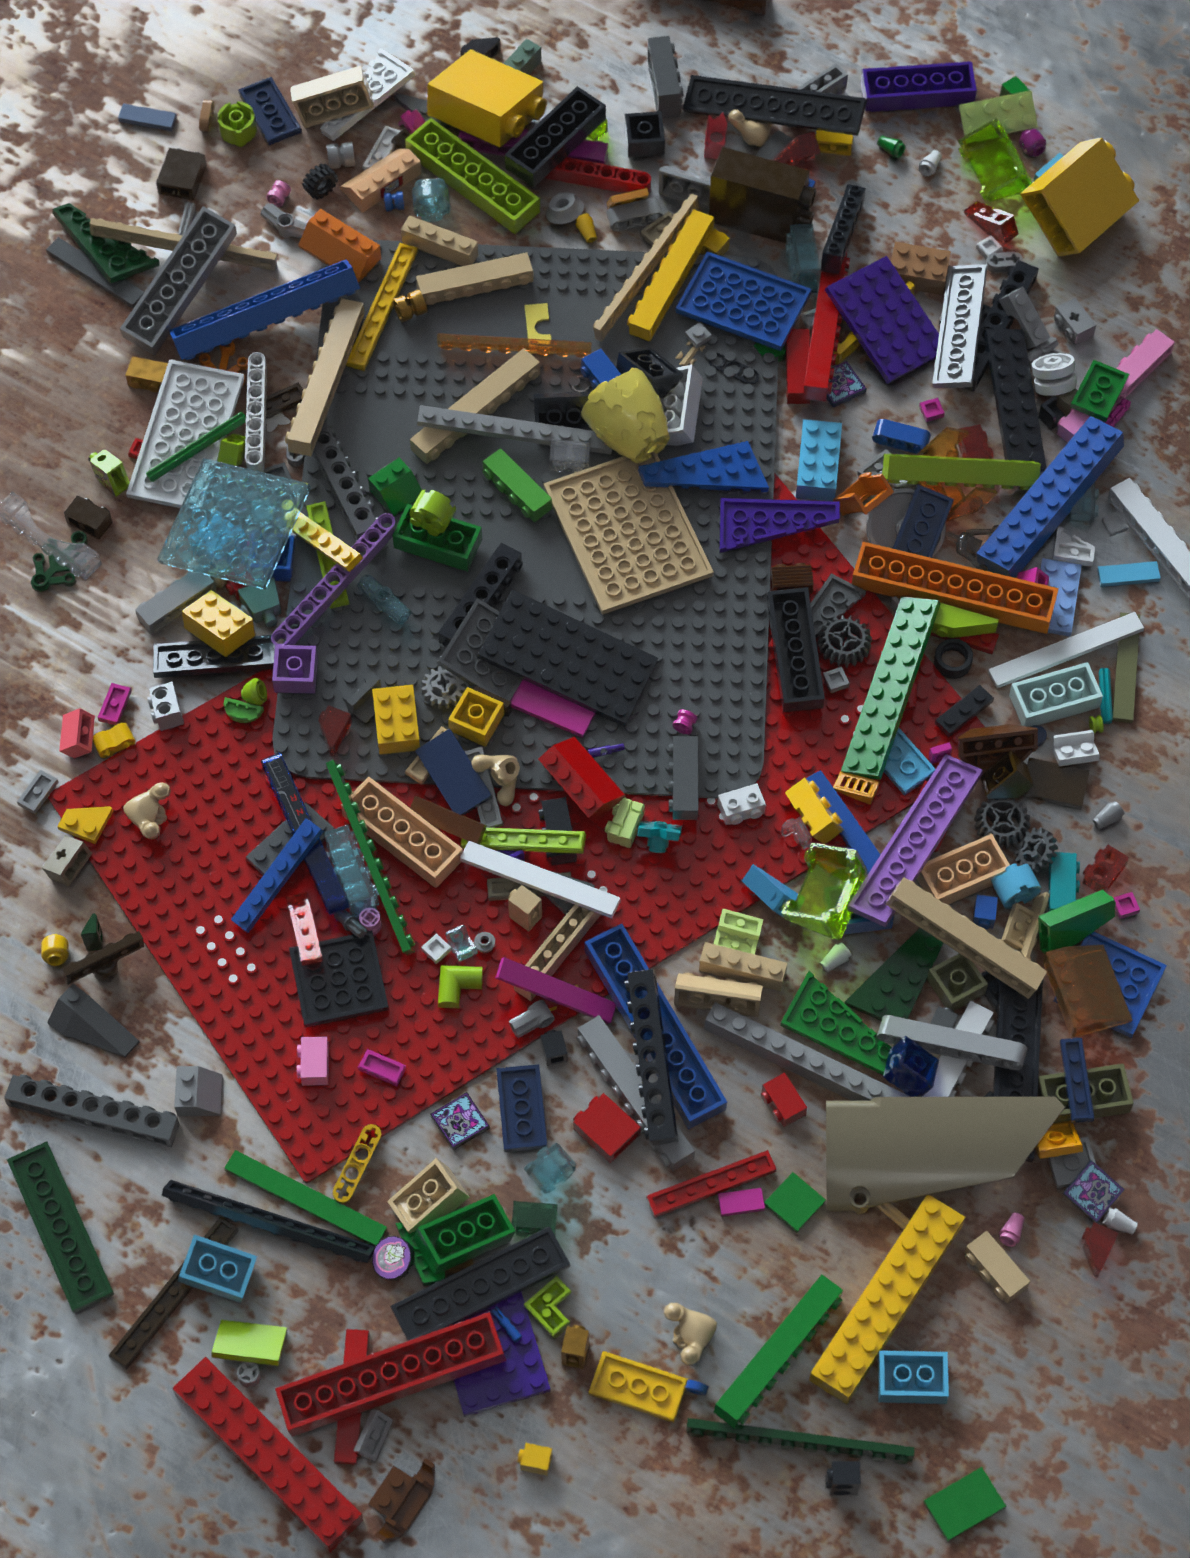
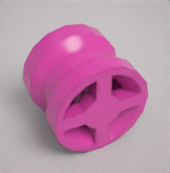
M681 709L678 711V718L674 720L672 726L676 731L688 735L693 730L692 725L696 723L697 716L688 710Z

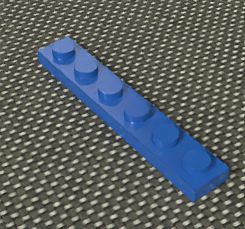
M305 818L231 920L249 933L324 831Z

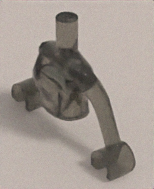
M994 525L992 529L965 530L959 536L947 531L945 539L956 543L957 554L965 557L976 569L987 571V566L984 564L980 565L975 559L983 540L975 538L974 535H989L990 537L999 525Z

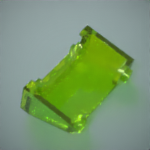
M997 117L958 140L961 146L958 148L963 158H968L982 185V190L979 192L984 201L988 199L989 202L1020 194L1033 183L1010 136Z
M812 842L804 856L809 870L796 901L787 900L782 906L781 914L789 922L828 938L840 940L852 915V912L848 910V905L867 877V868L857 850Z

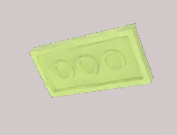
M1031 90L959 105L965 142L1038 127Z

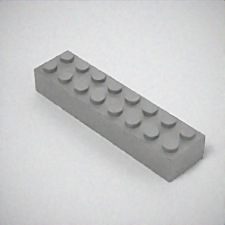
M204 206L202 207L121 326L120 331L123 338L152 355H156L169 336V330L175 327L237 235L235 224Z

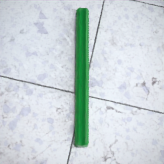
M243 412L236 414L147 471V478L154 482L246 423L245 414Z

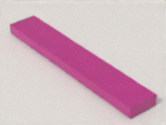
M505 957L501 958L496 979L592 1018L600 1015L605 1023H611L616 1007L613 1001Z

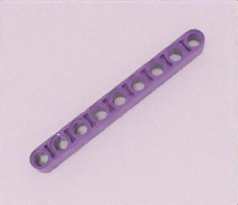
M385 513L379 516L351 547L357 552H364L365 555L362 556L363 559L350 572L344 571V568L336 563L273 632L271 640L274 649L275 645H295L388 543L396 529L393 515ZM386 523L392 524L388 528L382 527ZM371 538H378L376 542H370L369 540ZM332 581H339L335 586L330 585ZM320 595L326 596L323 600H318L317 597ZM306 610L313 611L311 614L308 615L303 614ZM294 624L300 625L297 629L290 628ZM279 639H286L283 644L277 643Z

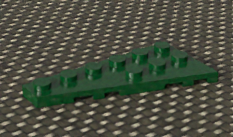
M67 203L53 208L54 217L109 283L160 265V260L155 257L152 259L147 255L146 251L136 249L132 246V243L91 235L89 225L91 219L86 217V213L72 204Z
M919 928L844 1003L848 1007L879 1021H882L885 1015L908 1019L926 983L928 971L934 966L944 943L922 928Z

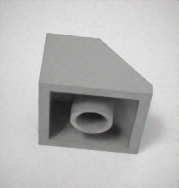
M177 1066L174 1103L177 1116H221L223 1075L200 1066Z

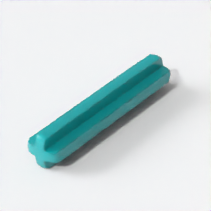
M1101 668L1099 670V688L1103 695L1100 705L1103 724H1111L1113 713L1110 669Z

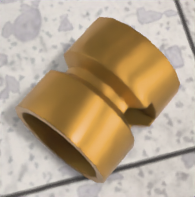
M418 289L408 293L407 297L402 295L393 299L396 314L401 322L412 319L413 315L418 317L427 313L425 300Z

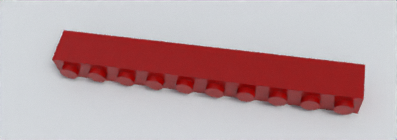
M847 253L839 274L821 271L803 399L826 402L827 394H831L832 383L829 380H833L834 368H831V365L835 366L836 354H833V351L837 352L838 340H835V337L839 338L841 326H837V323L841 324L842 315L825 292L827 286L848 276V271H845V269H849L850 258L847 257Z

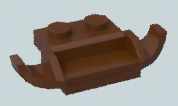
M425 1458L420 1470L413 1477L393 1465L368 1503L370 1508L386 1517L384 1525L375 1534V1537L386 1543L398 1539L406 1532L408 1533L433 1494L435 1484L434 1463Z

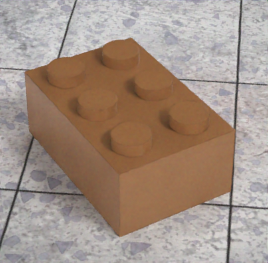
M895 242L891 263L905 284L910 281L915 285L914 290L943 295L951 251Z

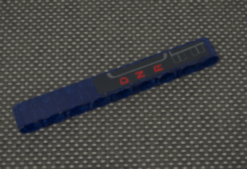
M277 753L262 759L261 763L294 835L305 818L311 822L312 820L282 754ZM319 838L305 856L304 861L328 914L332 915L349 908V903Z

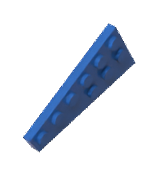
M748 441L638 467V473L646 487L668 488L670 485L688 489L689 486L699 487V489L731 490V488L743 489V491L757 489L761 490V492H768L769 486Z

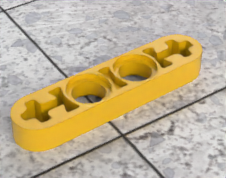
M370 1124L362 1130L333 1188L332 1195L335 1201L345 1204L352 1198L380 1141L381 1130L378 1126ZM371 1130H374L377 1138L371 1139L369 1143L370 1146H373L371 1149L366 1144H361L360 1142H366L368 1137L366 1131L371 1132ZM358 1149H365L368 1152V1157L364 1160H359L355 1153ZM349 1168H355L358 1171L356 1179L351 1180L347 1178L346 1171ZM343 1179L347 1184H351L354 1186L353 1188H351L348 1185L346 1189V1194H348V1196H343L342 1199H340L338 1197L339 1193L336 1191H341L343 1189L345 1184L341 1183V1180Z

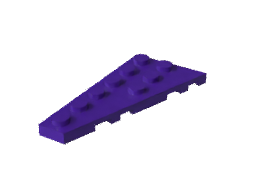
M721 498L719 553L839 523L840 502Z

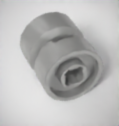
M352 142L342 143L341 146L337 144L327 145L328 161L331 169L340 168L341 165H344V167L355 166Z

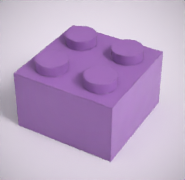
M275 645L272 677L274 692L315 693L318 665L316 646Z

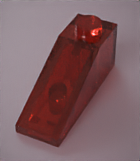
M976 201L964 210V214L999 242L1006 244L1019 234L1014 215L979 201Z

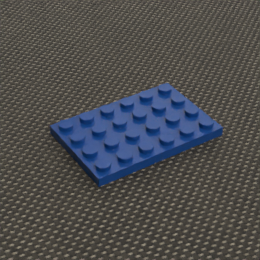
M706 252L677 304L675 313L781 351L805 307L812 289Z

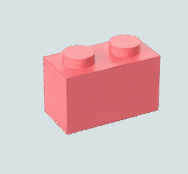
M81 708L64 714L59 751L74 759L92 751L95 716Z

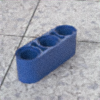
M879 419L872 435V440L879 445L919 455L927 452L931 439V433L925 429L887 419Z

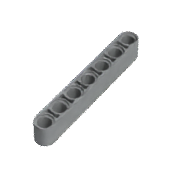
M890 1015L883 1016L877 1038L884 1043L1011 1070L1022 1069L1027 1052V1047L1019 1042Z

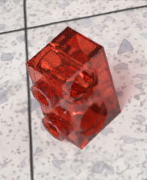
M1107 844L1104 850L1099 849L1094 857L1095 862L1092 865L1088 864L1082 873L1085 875L1083 884L1095 892L1104 890L1107 893L1125 869L1129 859L1128 856ZM1105 860H1112L1114 863L1110 864ZM1094 875H1100L1102 879H1097Z

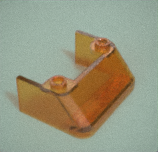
M946 427L916 455L959 457L956 445L969 433L966 430ZM919 481V485L954 499L946 522L978 512L998 494L996 490L975 487L965 496L959 483H957V486H945V482H938V485H926V481Z

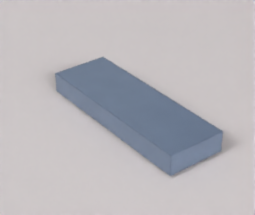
M123 103L118 121L172 131L177 115L173 112Z

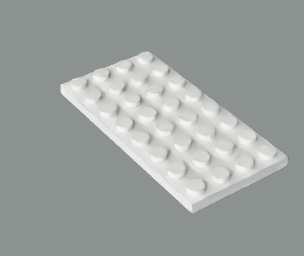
M169 359L127 489V498L203 513L218 465L220 443L227 435L154 482L147 478L146 472L232 418L244 382V374Z

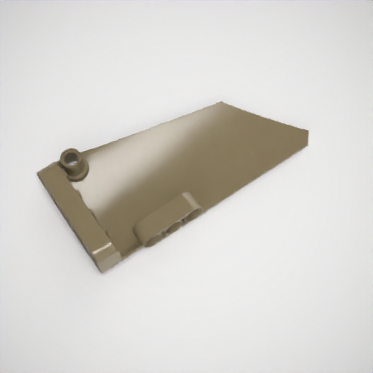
M875 1097L871 1101H826L827 1211H853L857 1214H864L870 1207L1014 1178L1065 1107L1056 1097ZM857 1198H863L866 1202L863 1205H857L854 1201Z

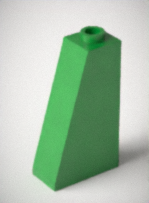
M1100 890L1038 916L1040 950L1048 958L1054 960L1115 917L1116 902L1114 898L1109 896L1104 890Z

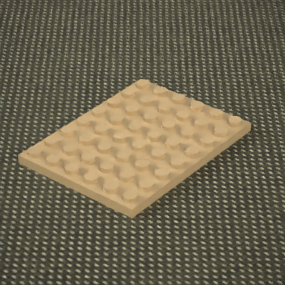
M654 452L650 453L652 455L650 459L642 463H634L629 458L623 456L543 483L545 492L552 498V507L602 615L714 576V571L673 486L670 485L668 488L646 487L641 480L638 467L660 461L658 455Z

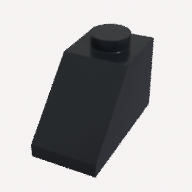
M500 38L472 39L461 48L460 57L471 49L493 59L501 51Z

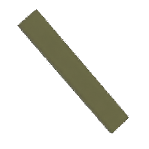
M1120 612L1119 618H1120V617H1123V616H1125V615H1128V614H1130V613H1122V612ZM1139 633L1117 642L1112 721L1133 723Z

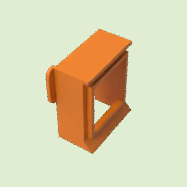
M871 472L863 473L858 477L857 481L836 496L833 501L840 502L841 514L844 516L845 514L863 512L866 515L893 494L894 491L883 474L872 475ZM872 495H877V496L874 497L872 500H870L867 504L864 505V504L862 503V502L865 501L868 497H870V496H872Z

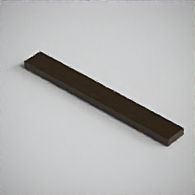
M220 1216L203 1238L227 1246L239 1230ZM184 1262L108 1355L109 1358L127 1370L192 1290V1286L178 1282Z

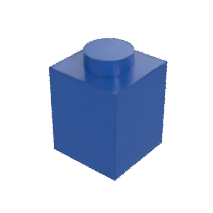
M976 896L973 923L984 929L994 928L998 897Z

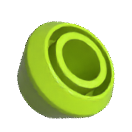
M253 678L243 686L241 695L247 703L260 706L267 699V689L263 681Z

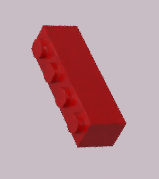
M792 329L785 342L787 404H810V400L803 399L812 337L809 336V329Z

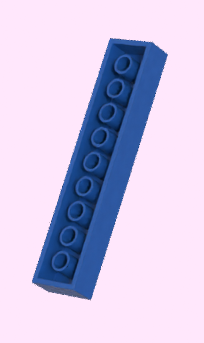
M345 259L172 328L169 332L181 360H190L200 352H210L215 346L220 344L221 346L228 345L235 338H245L250 335V332L255 330L258 332L263 331L270 324H280L285 321V318L290 316L298 317L305 310L318 309L321 307V304L335 302L340 296L345 294L346 296L353 295L357 292L356 290L360 289L352 266Z
M1090 416L976 553L978 567L988 572L1016 578L1018 572L1024 569L1124 447L1123 432Z
M621 923L586 941L584 952L631 1031L630 1022L633 1021V1013L630 1014L627 1002L631 998L630 993L626 992L625 980H628L627 973L647 970L649 968ZM657 983L673 1103L689 1130L725 1111L727 1100ZM640 991L637 998L642 999L646 997L647 991ZM642 1012L640 1019H647L650 1016V1012ZM646 1032L643 1035V1040H650L653 1033ZM649 1053L646 1056L648 1062L653 1061L656 1054Z

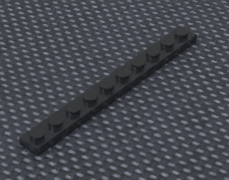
M170 1180L162 1190L161 1196L173 1202H182L192 1208L209 1211L213 1215L225 1216L234 1222H243L253 1228L270 1231L274 1235H283L295 1242H304L317 1249L329 1250L335 1255H344L353 1258L357 1262L368 1263L375 1249L373 1245L174 1180Z

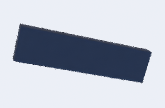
M1082 1038L1060 1039L1071 1122H1093L1094 1113Z

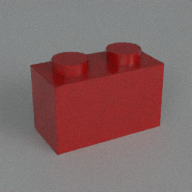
M785 1072L762 1085L761 1097L766 1105L769 1104L771 1106L773 1117L778 1123L781 1122L783 1127L806 1116L807 1106Z

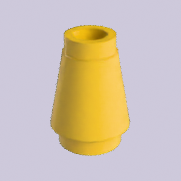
M589 214L578 216L575 220V225L586 242L592 243L596 241L597 237L593 218Z

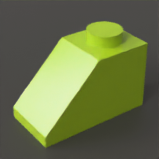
M233 433L222 439L217 463L223 464V467L228 469H234L241 465L245 457L246 436Z

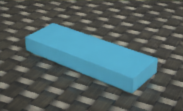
M1157 561L1098 566L1097 569L1100 587L1160 582L1161 579Z

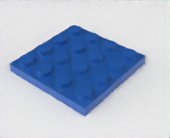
M1093 932L1084 938L1053 1002L1132 1038L1167 965L1099 933Z

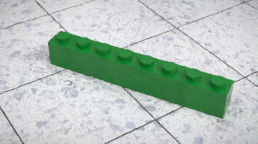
M821 1274L718 1400L713 1413L734 1429L739 1423L743 1425L750 1417L749 1411L752 1407L757 1408L763 1401L764 1397L762 1395L766 1390L770 1392L776 1385L777 1376L779 1374L784 1375L791 1365L789 1363L793 1357L797 1359L804 1349L802 1347L806 1341L809 1343L812 1341L817 1333L815 1329L819 1325L824 1326L830 1317L828 1313L840 1306L843 1301L841 1299L843 1289Z

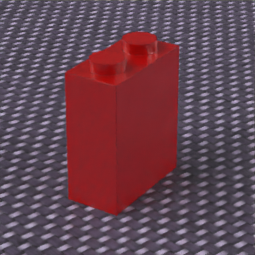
M603 1093L600 1097H594L584 1112L580 1111L575 1115L573 1130L611 1164L641 1135V1127Z

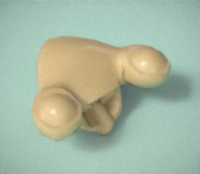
M732 110L728 115L729 121L742 134L747 144L759 147L765 144L773 124L745 120V117L739 110Z
M511 755L475 756L471 762L472 768L476 772H484L490 769L494 780L503 786L497 793L499 804L503 806L512 804L515 798L516 781L520 769L517 758Z
M163 782L155 784L147 792L132 798L123 807L126 816L140 829L142 835L151 840L159 836V825L167 820L164 807L158 803L159 800L167 798L171 792L169 785Z
M670 1303L665 1306L664 1315L668 1320L673 1322L679 1321L678 1326L674 1328L673 1342L678 1347L683 1348L680 1353L682 1362L685 1365H694L700 1360L703 1349L715 1334L717 1322L712 1317L689 1310L679 1303Z

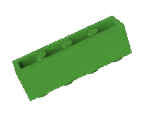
M501 448L483 461L482 472L488 480L491 479L501 493L504 492L510 502L521 509L526 518L536 522L552 510V498Z

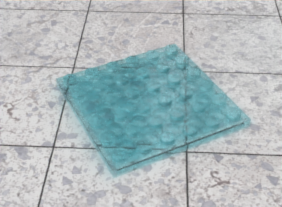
M203 458L157 560L161 564L266 590L311 486L309 483Z

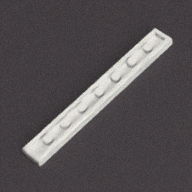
M1133 612L990 668L988 673L998 689L1144 631V627L1137 614Z
M468 841L460 856L461 862L609 918H613L621 902L620 897Z

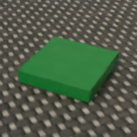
M792 1172L764 1202V1206L798 1233L824 1205L826 1199Z

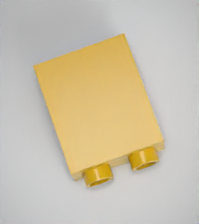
M471 49L427 84V115L498 147H501L512 137H519L528 123L533 119L539 120L543 116L547 107V101L543 98V81Z
M1103 138L1080 142L1020 193L1058 257L1081 253L1139 202L1133 190L1135 185L1132 178L1125 172H1122L1115 160V149Z

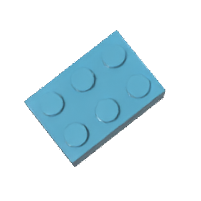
M194 1234L178 1282L241 1303L257 1256Z
M879 1351L878 1402L947 1403L949 1397L948 1352Z

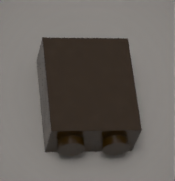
M169 147L156 181L158 194L194 201L207 167L205 154Z

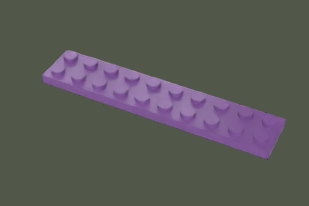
M945 754L848 905L849 911L884 927L887 926L896 912L886 905L892 892L903 877L915 882L981 778L982 769Z

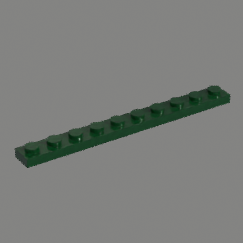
M692 1418L687 1419L686 1433H690L692 1437L697 1438L707 1435L713 1436V1439L725 1441L727 1438L736 1439V1442L743 1444L753 1441L767 1447L776 1444L781 1445V1448L784 1449L799 1447L804 1448L803 1450L807 1452L822 1450L826 1451L829 1455L846 1453L852 1458L869 1456L875 1461L892 1459L898 1464L912 1462L915 1447L747 1425H738L734 1429L727 1423Z

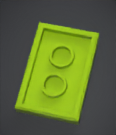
M221 1319L212 1349V1358L278 1366L287 1335V1327Z

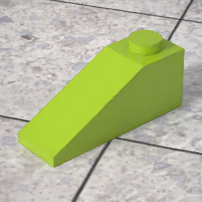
M940 603L941 605L932 629V633L940 637L949 638L996 633L999 619Z

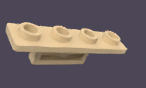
M1047 892L1035 897L1031 910L1018 903L1012 905L1001 939L1005 944L1018 950L1029 960H1031L1030 955L1037 942L1036 936L1039 930L1038 916L1044 914L1049 905L1048 899L1050 894Z

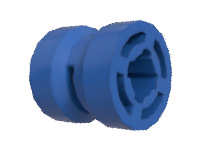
M398 191L395 194L390 192L384 193L386 212L393 209L405 210L403 191Z

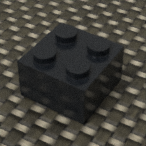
M662 111L625 114V136L628 157L665 155Z

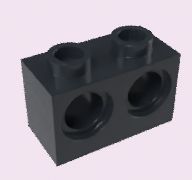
M832 1461L831 1468L827 1469V1474L825 1475V1486L830 1488V1496H858L861 1485L860 1461Z

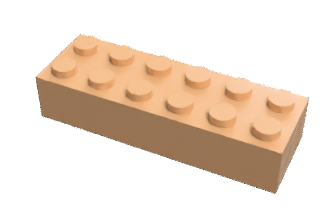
M370 777L351 794L353 802L356 801L360 807L361 813H358L360 820H364L369 831L366 834L435 888L461 863L460 856L463 848ZM341 804L342 815L349 820L343 804Z

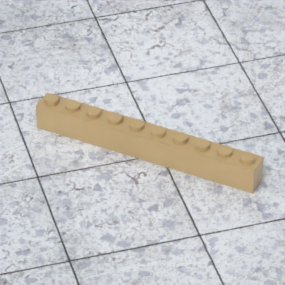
M341 298L339 306H335L334 319H331L329 322V332L325 333L323 339L324 345L319 348L318 360L314 361L312 375L308 376L307 389H303L302 402L298 403L296 418L293 417L291 421V431L286 433L285 443L288 444V452L312 456L364 318V303Z

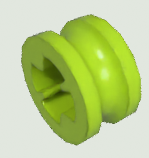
M1097 715L1096 718L1089 716V728L1093 730L1094 734L1096 731L1103 733L1104 726L1101 715Z

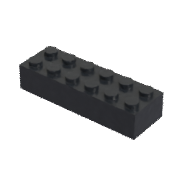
M577 86L505 154V169L534 188L606 119V105Z
M808 587L768 591L767 607L782 711L792 712L823 708L825 697Z

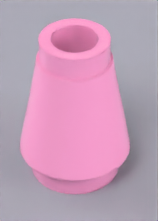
M1012 1213L1000 1230L999 1240L1004 1245L1014 1247L1020 1242L1024 1217L1021 1214Z

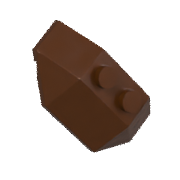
M1007 724L974 728L958 737V757L963 762L982 769L983 772L987 771L1010 750L1024 761L1032 752L1038 749V729L1033 727Z

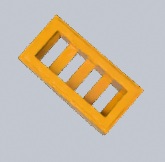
M840 771L833 788L839 793L871 805L879 788V782ZM843 779L847 780L844 787L840 786ZM851 782L854 783V786H853L852 789L849 788V785H850ZM858 785L862 786L860 791L856 790Z

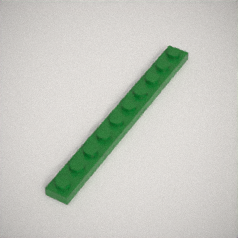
M334 760L326 762L401 949L408 956L415 952L413 946H415L414 939L411 934L406 932L407 922L403 914L399 915L397 908L400 905L396 896H392L389 889L392 886L388 877L383 876L381 871L384 869L380 858H376L374 854L376 847L373 840L367 837L366 832L369 830L365 821L360 820L358 813H361L358 803L356 801L353 802L351 798L353 790L349 782L345 783L343 776L346 774L343 766L337 764Z

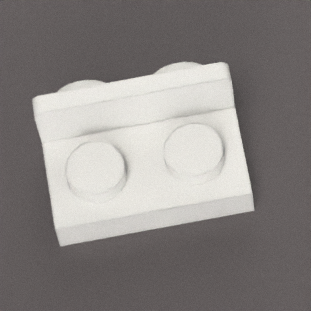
M1093 730L1053 736V754L1059 766L1099 761V752L1094 743Z

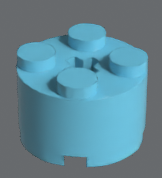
M1011 864L1006 867L1005 873L991 879L993 887L1006 909H1011L1013 904L1023 901L1025 904L1041 892L1039 889L1041 886L1029 864L1021 866Z

